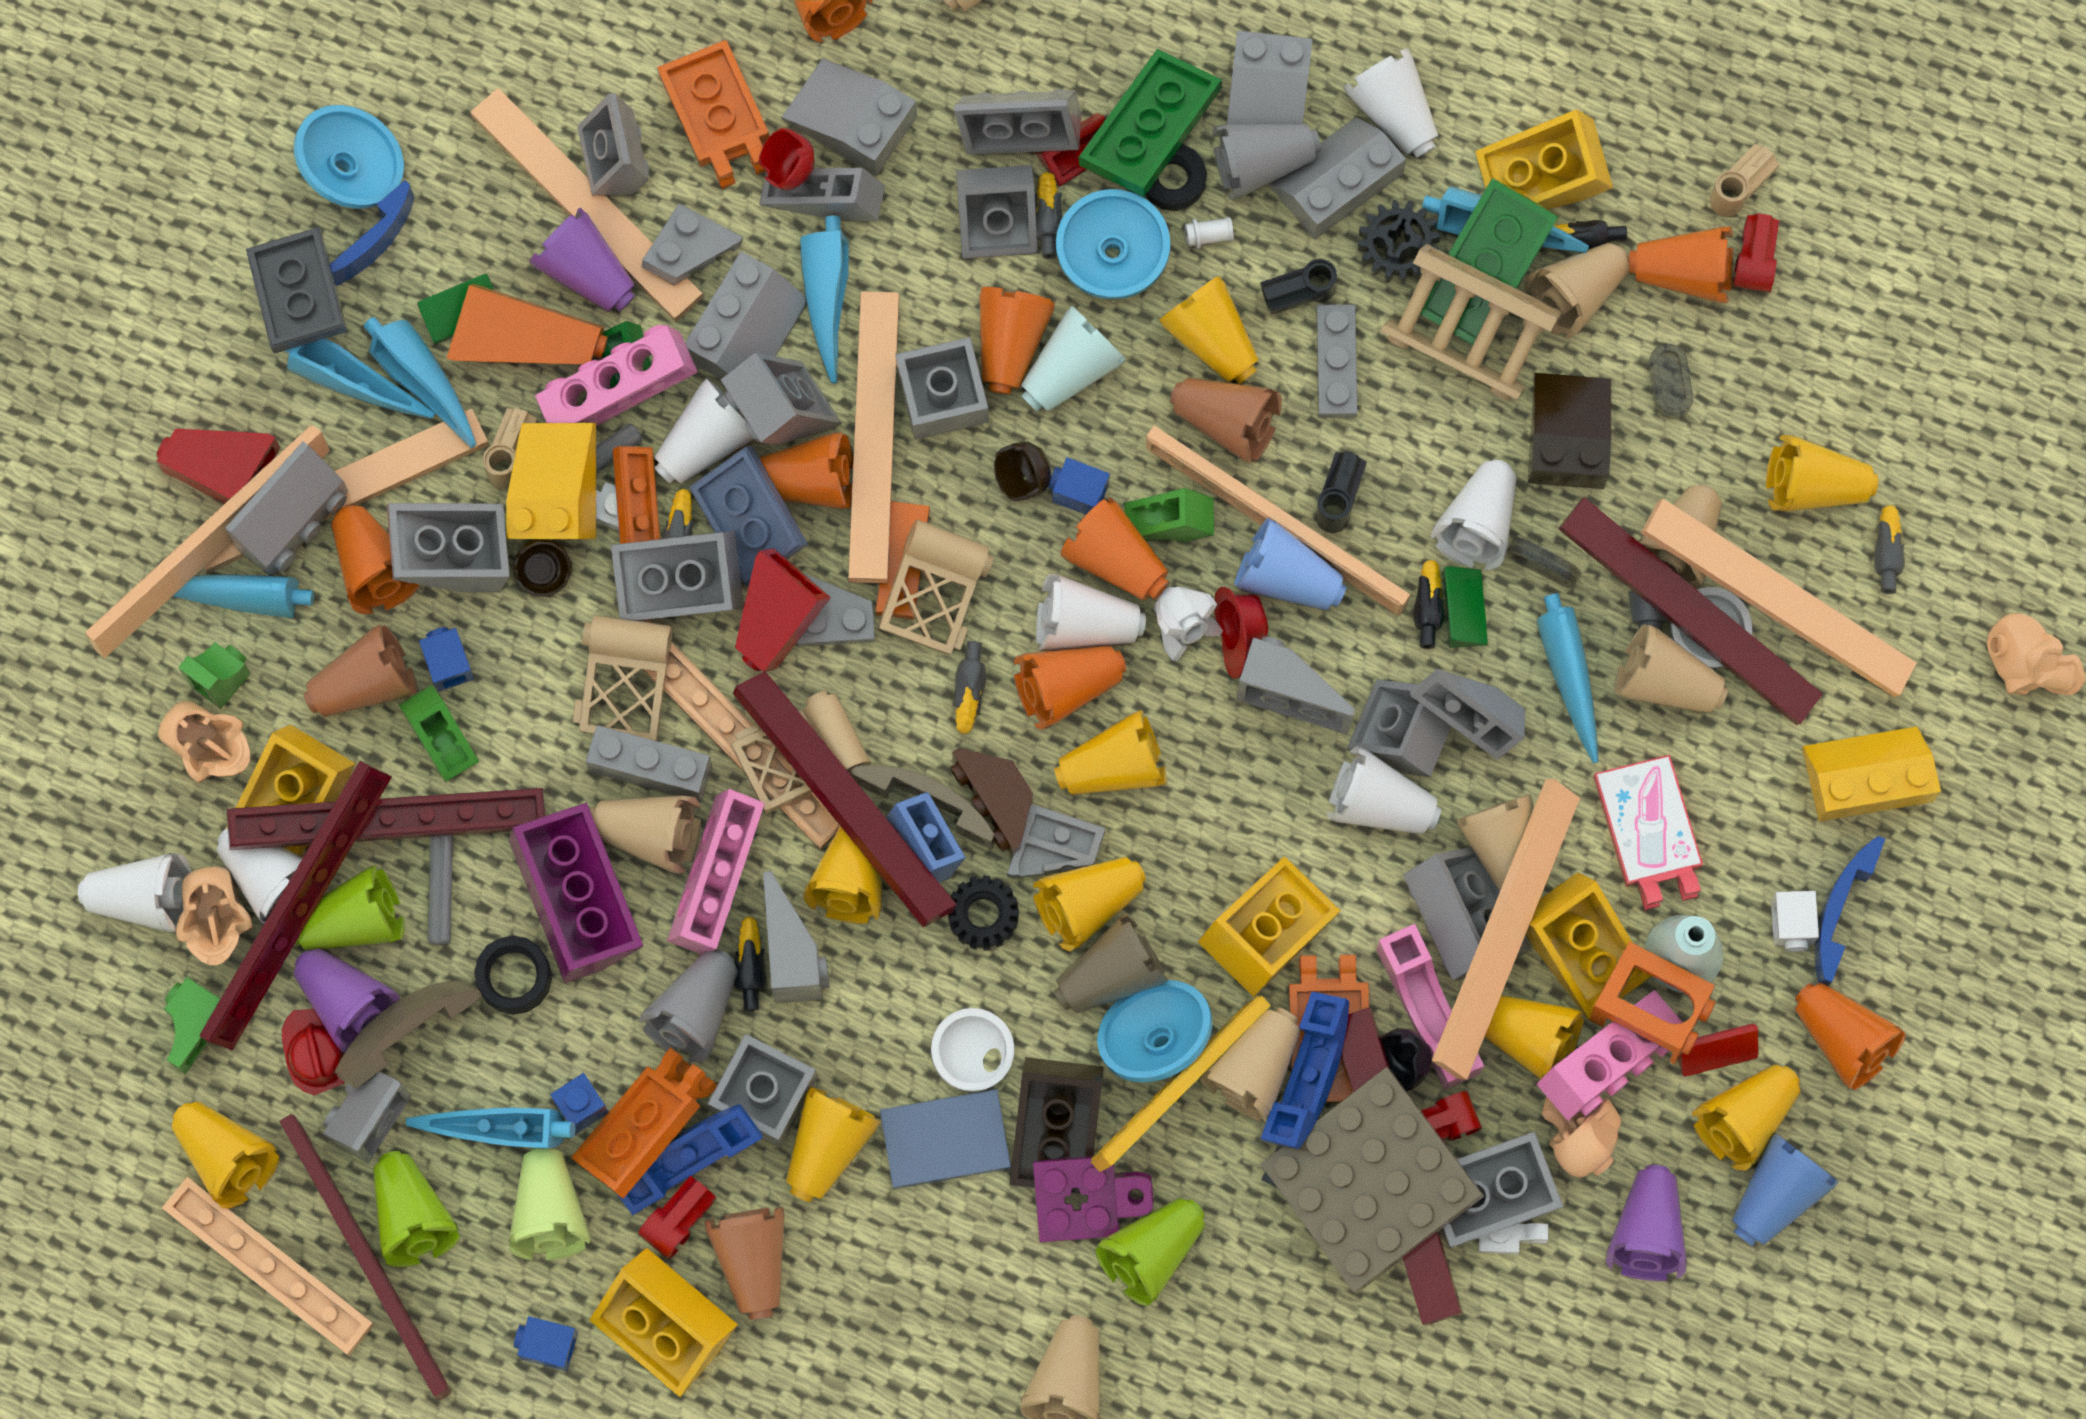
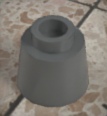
M1633 590L1628 591L1632 623L1638 624V630L1644 624L1655 626L1662 630V624L1667 623L1668 619Z

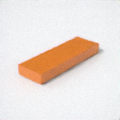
M618 446L613 448L620 544L660 539L653 447Z
M891 501L888 583L879 584L876 615L882 616L903 556V549L909 531L916 519L928 523L930 506ZM909 567L904 582L912 595L919 590L921 571ZM902 590L899 593L897 602L905 598ZM917 597L913 599L915 605L917 604ZM907 602L895 607L891 616L914 620Z

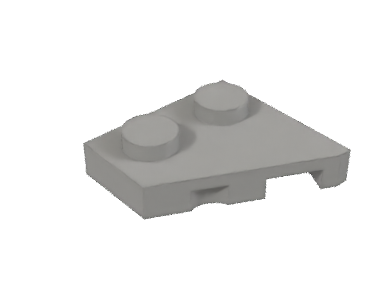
M679 203L644 257L641 267L676 285L690 277L693 271L702 270L713 264L715 258L730 249L733 252L737 250L742 244L743 237Z
M804 574L828 594L831 599L797 642L798 647L875 642L872 601Z
M1031 804L1021 848L1013 855L1007 877L1012 879L1066 872L1094 865L1106 828Z

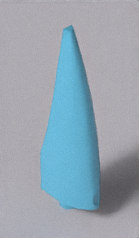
M1450 186L1442 199L1426 195L1422 208L1424 207L1427 209L1426 211L1439 215L1436 229L1459 235L1482 195ZM1554 226L1542 247L1587 252L1589 246Z
M832 215L825 217L826 231L800 237L805 297L812 329L829 379L832 384H837L838 331L845 288L849 276V240L841 231V217Z
M375 317L367 320L364 328L372 337L369 349L370 354L394 381L406 388L434 411L472 449L476 442L459 399L441 366L409 321L398 320L382 326Z
M326 338L285 350V352L289 353L288 371L318 385L401 413L433 419L435 412L365 365L340 345Z
M241 574L196 575L173 595L174 597L231 610L294 618L296 605L313 606L315 598L313 590L298 589L299 581L294 577Z
M1559 593L1547 595L1544 597L1547 613L1536 620L1545 653L1577 734L1592 763L1599 762L1593 697L1575 611L1573 607H1562Z
M489 1108L406 1118V1126L460 1139L516 1147L555 1148L565 1138H573L576 1130L575 1123L566 1122L559 1111L539 1108Z

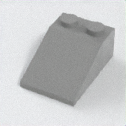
M1237 31L1227 124H1303L1312 39Z
M822 58L781 118L877 176L917 118V106L914 99L886 82Z
M755 352L721 379L727 389L725 392L727 400L736 410L742 412L747 420L745 427L757 442L778 445L833 429L842 423L801 361Z
M388 503L387 514L393 580L457 592H500L510 577L503 504Z
M735 530L611 545L620 619L637 621L727 611L744 607Z
M1253 637L1239 680L1236 700L1348 735L1355 709L1294 651L1284 647L1285 644L1282 641L1272 637H1262V640Z
M765 871L763 872L771 987L775 1003L823 1000L822 989L830 988L826 956L819 957L817 945L773 873Z

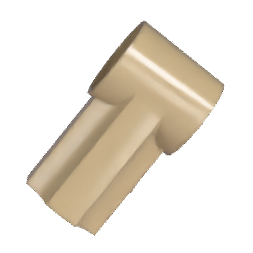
M1754 144L1729 171L1720 174L1710 196V205L1714 212L1724 217H1731L1739 213L1744 203L1778 169L1779 163L1774 153L1765 146ZM1722 190H1731L1737 197H1727L1723 194Z
M518 408L506 409L492 446L487 448L483 456V464L488 480L498 489L509 488L521 423H539L538 418ZM499 462L511 463L510 467L504 471L493 469Z

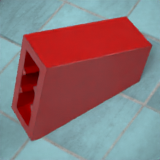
M176 428L171 437H166L161 442L157 450L158 459L156 461L162 472L225 504L276 457L281 447L276 437L268 433Z
M774 548L761 550L755 557L735 648L743 654L742 660L750 668L758 672L777 669L831 599L828 594Z

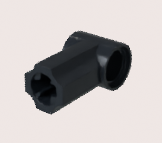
M1314 259L1305 268L1260 282L1263 297L1270 314L1274 315L1313 301L1326 302L1331 299L1337 289V271L1334 265L1325 259ZM1316 275H1323L1330 282L1323 287H1317L1311 284L1310 280Z
M1347 451L1335 452L1323 490L1318 497L1315 518L1319 527L1328 533L1341 532L1349 523L1351 510L1367 465V461L1361 459L1356 454ZM1336 505L1343 512L1339 515H1330L1324 508Z

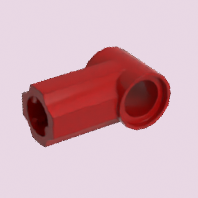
M1761 213L1747 215L1743 230L1741 253L1737 255L1734 268L1736 276L1733 277V287L1771 292L1777 265L1774 253L1780 221L1773 218L1772 215Z
M1468 1091L1447 1096L1437 1101L1435 1106L1421 1110L1442 1140L1454 1141L1462 1138L1461 1134L1463 1133L1469 1136L1482 1129Z
M690 1175L663 1208L658 1207L647 1218L639 1229L638 1235L669 1260L679 1251L676 1248L679 1243L682 1246L691 1235L690 1230L703 1217L717 1198L702 1183Z

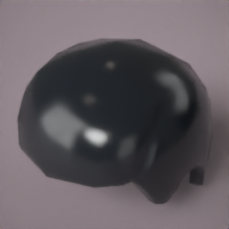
M1396 1028L1382 1035L1380 1038L1390 1070L1407 1092L1413 1090L1425 1080L1431 1070L1432 1055L1427 1044L1418 1034L1409 1029Z

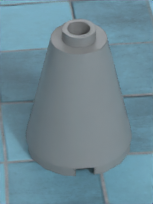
M1221 124L1213 127L1212 131L1213 138L1220 136L1221 146L1214 148V154L1224 189L1232 188L1231 193L1228 195L1230 200L1239 199L1315 161L1316 153L1321 151L1317 131L1310 130L1307 124Z
M715 950L714 952L705 951L643 1011L639 1018V1023L646 1022L643 1028L645 1034L666 1051L671 1047L678 1052V1048L691 1054L688 1061L704 1062L707 1060L712 1052L738 973L734 965V959L722 950Z

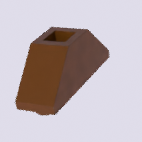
M961 748L952 752L954 765L950 766L953 776L961 787L966 784L969 786L975 796L970 799L972 806L983 818L988 817L995 828L993 833L996 845L1001 852L1008 849L1013 857L1014 853L1021 848L1030 807L1033 804V792L1012 760Z

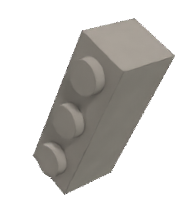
M599 725L596 726L586 758V764L590 773L675 796L687 795L696 797L698 802L701 803L713 767L709 755Z

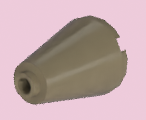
M1126 913L1121 916L1056 979L1059 987L1054 990V993L1065 1010L1072 1007L1076 1013L1160 986L1168 981V978L1164 975L1166 972L1146 937L1136 934L1134 928L1138 925L1129 914Z

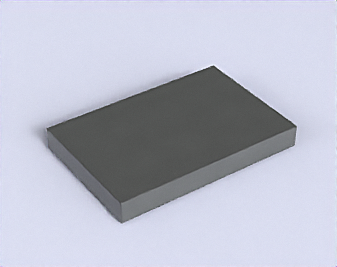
M319 227L246 249L266 332L274 354L348 332L324 238Z

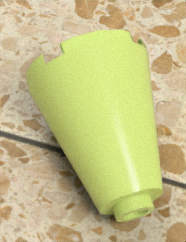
M531 1148L523 1156L509 1238L510 1251L515 1256L533 1260L532 1253L547 1252L546 1260L561 1259L581 1253L585 1250V1242L590 1243V1234L563 1153L554 1148Z

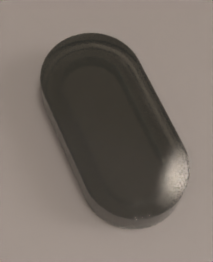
M1662 344L1653 350L1648 361L1654 406L1661 416L1667 419H1679L1689 412L1693 403L1688 360L1685 352L1677 345Z
M1514 537L1507 549V554L1513 561L1566 588L1575 587L1582 575L1581 571L1571 562L1526 539Z

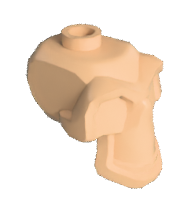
M2021 613L2008 614L1997 621L1988 633L1987 649L1997 673L2005 681V688L2008 694L2026 695L2031 690L2042 687L2056 694L2073 695L2080 691L2084 685L2086 675L2079 656L2074 654L2061 655L2063 645L2060 640L2051 634H2047L2044 627L2032 617Z
M187 700L174 705L165 714L158 730L159 740L182 759L188 775L198 783L203 782L205 778L211 775L227 777L241 774L251 760L247 739L243 732H241L244 723L235 716L226 714L213 715L201 706Z
M218 866L203 867L192 871L184 877L182 881L184 911L181 913L176 926L177 940L186 942L189 951L201 962L207 965L222 964L231 957L239 943V935L253 929L251 915L240 904L234 879L227 868Z
M1546 1096L1542 1115L1544 1119L1553 1123L1559 1130L1552 1137L1549 1145L1553 1148L1558 1163L1571 1176L1582 1178L1592 1172L1595 1176H1598L1614 1161L1611 1154L1618 1143V1131L1622 1120L1611 1101L1607 1098L1602 1099L1604 1102L1586 1117L1580 1111L1567 1121Z

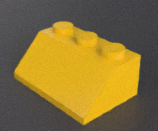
M1917 726L1802 747L1819 822L1934 802L1941 793L1933 754Z
M645 1248L620 1270L589 1319L590 1322L679 1397L686 1392L720 1352L738 1325L648 1248Z

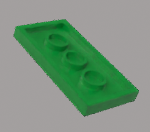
M1157 49L1079 155V166L1144 197L1222 89V79Z
M1492 178L1448 255L1517 289L1560 216L1499 180ZM1443 278L1441 281H1436L1420 314L1441 325L1456 293L1454 289L1455 284ZM1477 295L1475 298H1470L1453 334L1473 345L1491 309L1488 306L1489 301Z

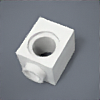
M1816 891L1776 892L1771 899L1774 946H1784L1787 952L1808 950V945H1813L1819 938Z

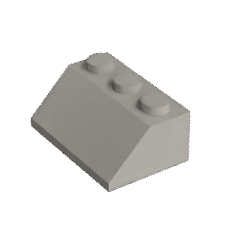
M1058 89L1051 92L1018 91L1006 94L980 93L978 95H964L954 104V113L967 155L1079 150L1081 109L1076 90L1066 91Z
M1357 117L1320 143L1321 151L1316 153L1315 161L1268 184L1314 240L1403 175L1406 158L1382 130Z
M740 252L685 342L694 365L722 379L755 352L776 356L807 305L806 297L775 269Z
M302 441L225 529L238 551L269 576H274L278 571L283 572L292 564L296 556L295 551L303 542L309 543L317 536L321 529L320 523L329 513L335 514L342 508L347 499L348 489L344 481L309 445Z
M1472 847L1435 854L1403 874L1409 886L1410 895L1417 903L1424 918L1426 929L1432 936L1442 957L1443 966L1449 972L1452 981L1466 977L1500 893ZM1524 937L1517 957L1531 951L1526 937Z
M1535 1131L1457 1159L1484 1197L1440 1231L1449 1248L1563 1208Z

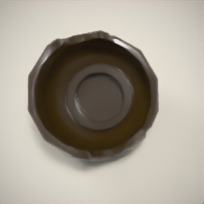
M1022 441L1003 447L997 452L994 461L995 478L1001 491L1010 500L1017 502L1034 498L1047 490L1051 480L1050 461L1042 448L1029 441Z
M535 539L524 544L515 555L512 566L513 577L521 590L533 597H550L561 591L567 585L572 570V562L565 548L550 539Z

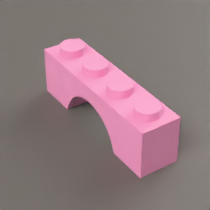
M1413 924L1379 939L1376 951L1416 1033L1427 1044L1433 1058L1452 1010L1438 982L1432 958L1416 925ZM1477 1054L1468 1079L1463 1080L1455 1078L1432 1062V1066L1444 1091L1480 1075L1484 1068V1064L1479 1054Z

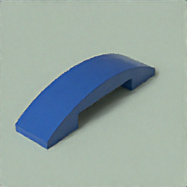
M406 180L377 204L383 219L330 264L336 286L351 279L371 265L383 254L401 231L415 198L411 186Z
M1877 836L1865 845L1848 863L1828 894L1818 923L1819 938L1815 942V969L1818 983L1822 982L1830 986L1833 982L1846 946L1831 941L1853 879L1856 878L1867 882L1872 876L1885 838Z
M1311 991L1299 1026L1305 1034L1281 1103L1274 1102L1260 1138L1264 1142L1299 1149L1312 1131L1326 1103L1340 1062L1349 1014V1001L1346 998Z
M741 1104L720 1111L677 1134L624 1199L620 1196L619 1198L633 1216L665 1197L668 1189L689 1178L690 1175H694L726 1155L729 1158L761 1140L763 1134Z

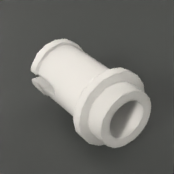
M1230 217L1197 222L1196 219H1192L1191 223L1184 226L1187 246H1195V249H1200L1203 244L1234 240L1233 225Z

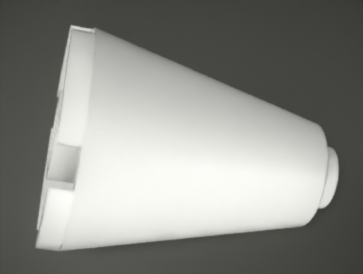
M1406 48L1400 51L1403 58L1397 60L1392 55L1355 77L1359 85L1353 88L1351 84L1347 83L1344 86V90L1406 156L1414 153L1415 157L1418 158L1436 147L1433 140L1438 137V133L1413 56L1409 49Z
M706 379L701 383L654 457L659 463L654 468L668 483L677 480L682 484L753 441L754 438L745 427L747 420L744 419V415L740 411L736 410L729 403L725 394L712 381L710 382L709 379Z
M1502 460L1483 462L1434 525L1431 538L1436 537L1438 540L1436 548L1450 560L1473 568V561L1486 564L1484 570H1491L1502 564L1507 554L1517 480L1516 474L1508 463Z
M1049 574L1046 577L1041 591L1049 593L1044 603L1038 604L1036 621V642L1041 644L1039 647L1040 651L1130 644L1136 641L1137 636H1143L1146 615L1145 613H1140L1139 605L1057 574Z
M1356 746L1350 751L1356 757L1352 764L1344 761L1335 780L1329 803L1336 806L1335 812L1327 811V817L1330 820L1416 834H1424L1428 828L1431 830L1435 828L1441 814V808L1437 807L1436 797L1366 749Z
M226 828L218 838L217 853L258 919L264 925L303 858L285 847L229 850L228 829Z
M169 853L91 872L85 876L84 881H81L78 886V899L88 912L166 932H176L178 919L184 911L182 881L187 874L191 873V868L187 859L182 854Z

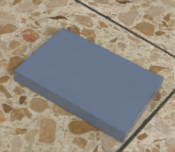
M753 446L744 447L689 487L714 532L735 530L740 578L744 586L750 583L755 557L759 551L774 548L783 557L789 559L808 545Z
M997 1089L880 1110L893 1190L1011 1169Z

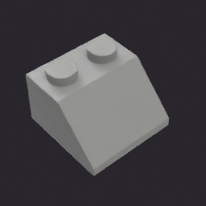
M608 94L577 126L592 195H632L649 180V167L644 159L640 143L641 130L636 124L633 109L616 94Z
M1032 165L956 170L962 258L1038 253Z
M1376 679L1347 749L1351 751L1354 747L1359 746L1393 769L1406 774L1430 777L1452 726L1411 697V691L1418 684Z
M378 1072L358 1088L347 1084L345 1093L348 1094L340 1108L334 1106L323 1124L326 1127L323 1134L329 1141L369 1164L411 1098V1095L401 1082L381 1072Z

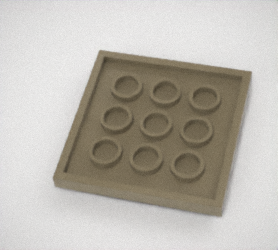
M1388 1067L1318 1119L1299 1149L1283 1146L1261 1163L1268 1176L1348 1286L1356 1294L1484 1197Z

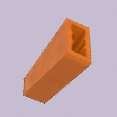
M471 284L466 293L447 359L478 362L584 364L594 360L595 357L602 358L608 337L602 335L605 326L480 285Z

